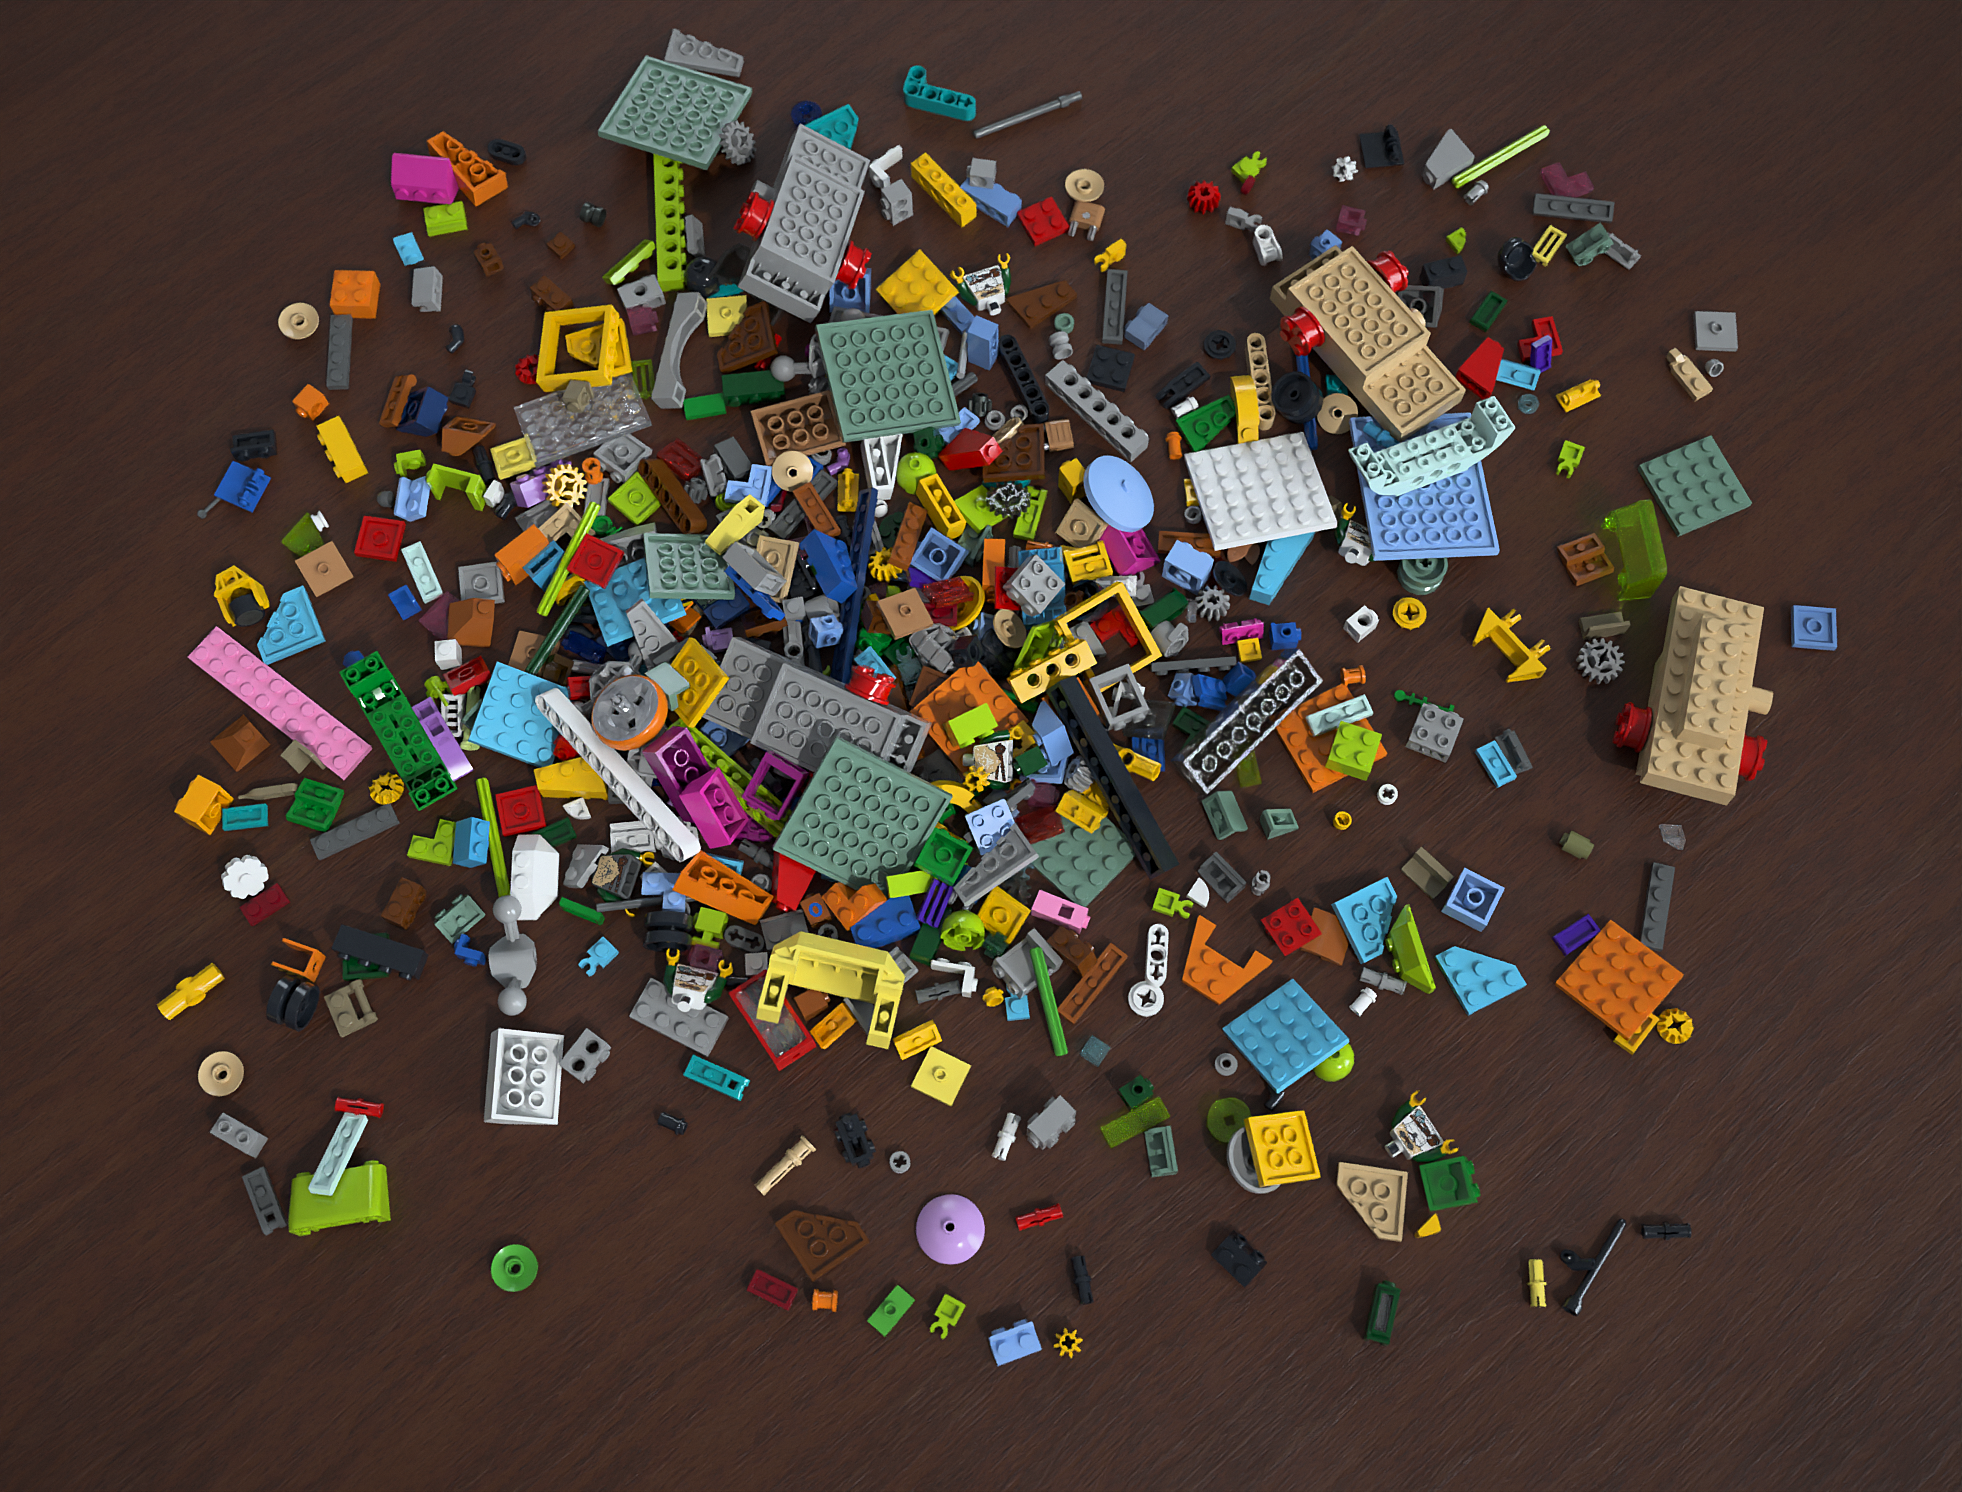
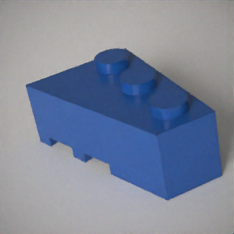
M813 529L799 543V547L807 552L809 556L807 562L816 569L817 574L815 577L825 596L842 604L858 588L847 545L842 540H837Z
M910 896L888 899L853 925L851 932L855 944L876 949L919 934L920 925L918 920H916L917 916Z

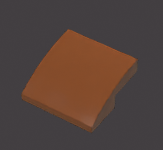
M1595 533L1557 547L1560 559L1575 586L1614 572L1613 564L1604 553L1605 547Z
M1314 907L1311 918L1322 932V935L1303 945L1300 950L1320 956L1322 960L1342 966L1349 940L1336 915Z

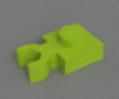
M1257 151L1253 154L1251 160L1246 156L1235 164L1231 172L1244 184L1249 175L1254 177L1259 173V168L1266 165L1267 159L1257 160L1260 157V152Z
M1565 440L1557 460L1562 463L1559 464L1556 474L1559 475L1560 471L1565 469L1568 472L1566 478L1569 479L1574 471L1573 467L1577 468L1585 447Z
M1159 888L1152 910L1173 917L1174 911H1176L1182 918H1189L1190 914L1184 912L1183 907L1188 906L1192 908L1193 902L1189 900L1178 901L1179 894Z
M945 1294L934 1314L940 1319L931 1325L930 1332L933 1333L936 1327L943 1328L941 1338L944 1339L948 1334V1324L955 1327L966 1305Z

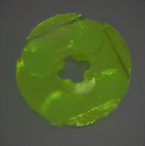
M1232 1097L1218 1100L1208 1111L1207 1128L1215 1139L1228 1144L1232 1135L1240 1128L1245 1127L1244 1119L1251 1117L1250 1110L1243 1101ZM1234 1116L1233 1121L1236 1122L1235 1125H1225L1226 1121L1223 1117Z

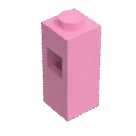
M1039 890L1031 909L1032 916L1058 926H1063L1068 930L1072 929L1079 934L1082 928H1087L1091 918L1087 916L1088 908Z

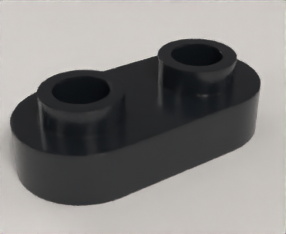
M494 139L488 144L489 154L495 160L511 165H520L526 160V153L521 145L502 139Z

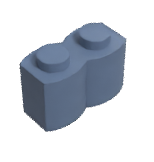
M1150 303L1145 307L1141 306L1136 313V318L1133 321L1129 320L1124 328L1125 338L1145 350L1167 324L1168 315Z

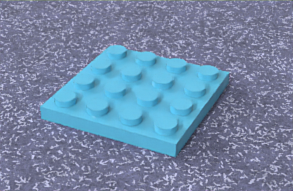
M645 558L617 568L605 589L584 581L585 586L590 590L589 597L607 646L634 636L625 611L641 598L663 624L687 615L681 599L649 598Z
M496 662L468 742L539 768L552 765L555 758L553 752L556 747L554 741L560 732L539 711L535 698L537 695L548 690L558 688L569 699L568 689L503 663Z
M1294 979L1288 981L1222 1028L1227 1038L1277 1094L1349 1043L1348 1037Z

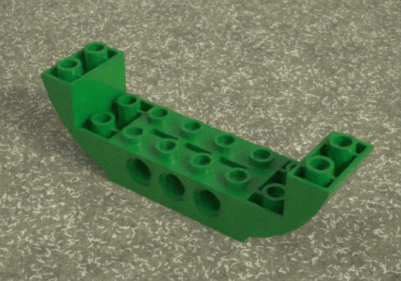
M378 651L339 672L346 686L358 701L408 788V794L418 811L458 789L452 775L412 709V705Z

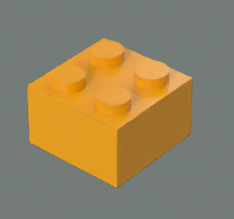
M197 775L190 782L184 797L177 802L174 812L189 825L211 835L222 818V808H228L234 798L221 786Z

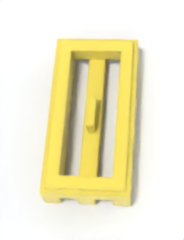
M1550 225L1533 248L1534 252L1532 254L1536 258V262L1539 263L1541 261L1543 262L1542 265L1546 267L1565 240L1567 234ZM1550 232H1553V236L1545 245L1541 253H1537L1538 249L1541 247V245L1548 237ZM1560 236L1559 240L1552 248L1550 253L1547 255V257H1544V254L1552 245L1556 237Z

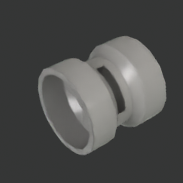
M1057 332L1048 338L1050 346L1053 347L1052 353L1055 359H1065L1072 355L1073 349L1068 344L1069 337L1066 332Z

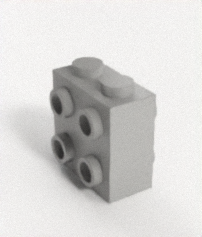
M1035 554L1026 558L1002 588L1010 599L1015 600L1021 606L1025 614L1032 617L1042 613L1065 583Z
M1423 703L1405 747L1446 763L1464 718L1459 717L1455 712L1443 711L1434 704Z
M1061 1095L1057 1099L1052 1097L1044 1105L1045 1108L1040 1115L1035 1113L1028 1120L1027 1140L1033 1147L1037 1148L1039 1146L1042 1150L1045 1147L1050 1149L1059 1140L1058 1137L1062 1131L1067 1133L1075 1125L1076 1111Z

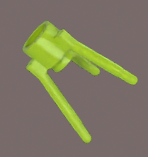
M439 676L429 678L424 684L428 690L426 692L427 697H431L433 701L434 698H440L444 706L447 707L448 702L443 694L446 691L452 694L447 682H442Z

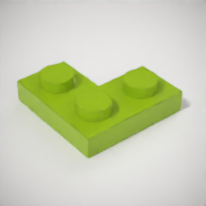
M440 819L434 839L413 835L407 856L413 859L451 866L454 855L456 822Z

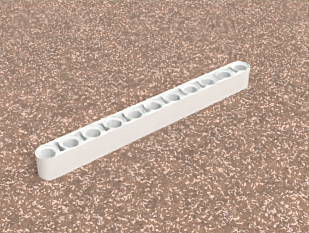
M553 688L536 696L535 703L539 711L677 861L682 862L700 852L701 847L697 838L640 776L636 774L616 750L600 741L594 732L592 724L558 688Z

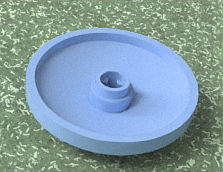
M1114 456L1098 457L1088 465L1084 473L1085 493L1093 509L1106 523L1124 532H1135L1150 522L1154 512L1152 494L1147 483L1134 467Z

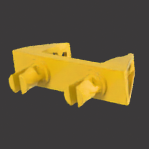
M1488 608L1482 618L1472 646L1474 647L1487 637L1491 638V641L1517 666L1516 670L1505 680L1507 683L1541 678L1547 668L1538 658L1548 652L1550 646L1547 645L1539 649L1545 641L1541 639L1531 649H1528L1509 629L1521 620V615L1519 614L1511 618L1516 611L1512 609L1503 618L1499 619Z

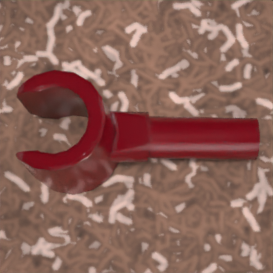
M782 490L778 504H771V510L775 516H779L783 512L786 490Z

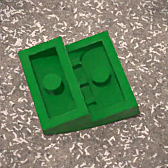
M304 778L294 794L296 799L288 811L286 819L287 821L318 831L328 832L341 804L344 790Z

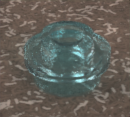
M1526 394L1519 399L1518 407L1523 413L1532 414L1538 409L1539 402L1535 395Z

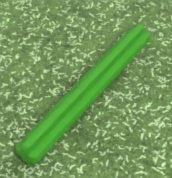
M1041 947L1032 948L1029 952L1056 1056L1065 1055L1068 1053L1043 950Z

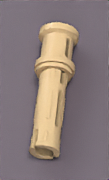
M803 1135L800 1137L801 1140L792 1149L786 1150V1156L755 1184L763 1195L777 1184L795 1165L800 1166L802 1160L811 1151L814 1152L816 1150Z

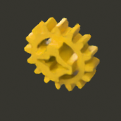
M558 464L557 469L550 468L552 474H545L548 481L542 483L547 486L543 493L549 494L546 500H553L552 506H559V508L566 503L572 508L573 505H580L578 499H584L585 497L582 495V492L587 491L586 488H583L587 481L581 479L584 474L577 473L578 468H571L570 464ZM562 473H568V474H570L571 476H570V477H567L566 475H563ZM561 496L567 498L568 500H562L559 497Z

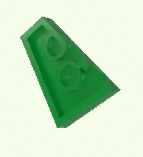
M1228 394L1176 419L1175 424L1192 452L1201 451L1236 417L1235 404Z

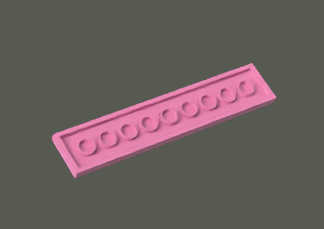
M217 626L188 656L193 663L293 741L297 740L314 753L327 768L341 779L345 780L373 749L368 743Z

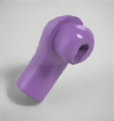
M839 448L837 450L836 463L826 467L830 476L848 467L850 453L846 448Z

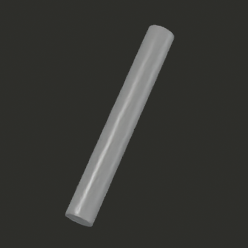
M966 330L962 333L956 375L960 379L965 376L968 354Z

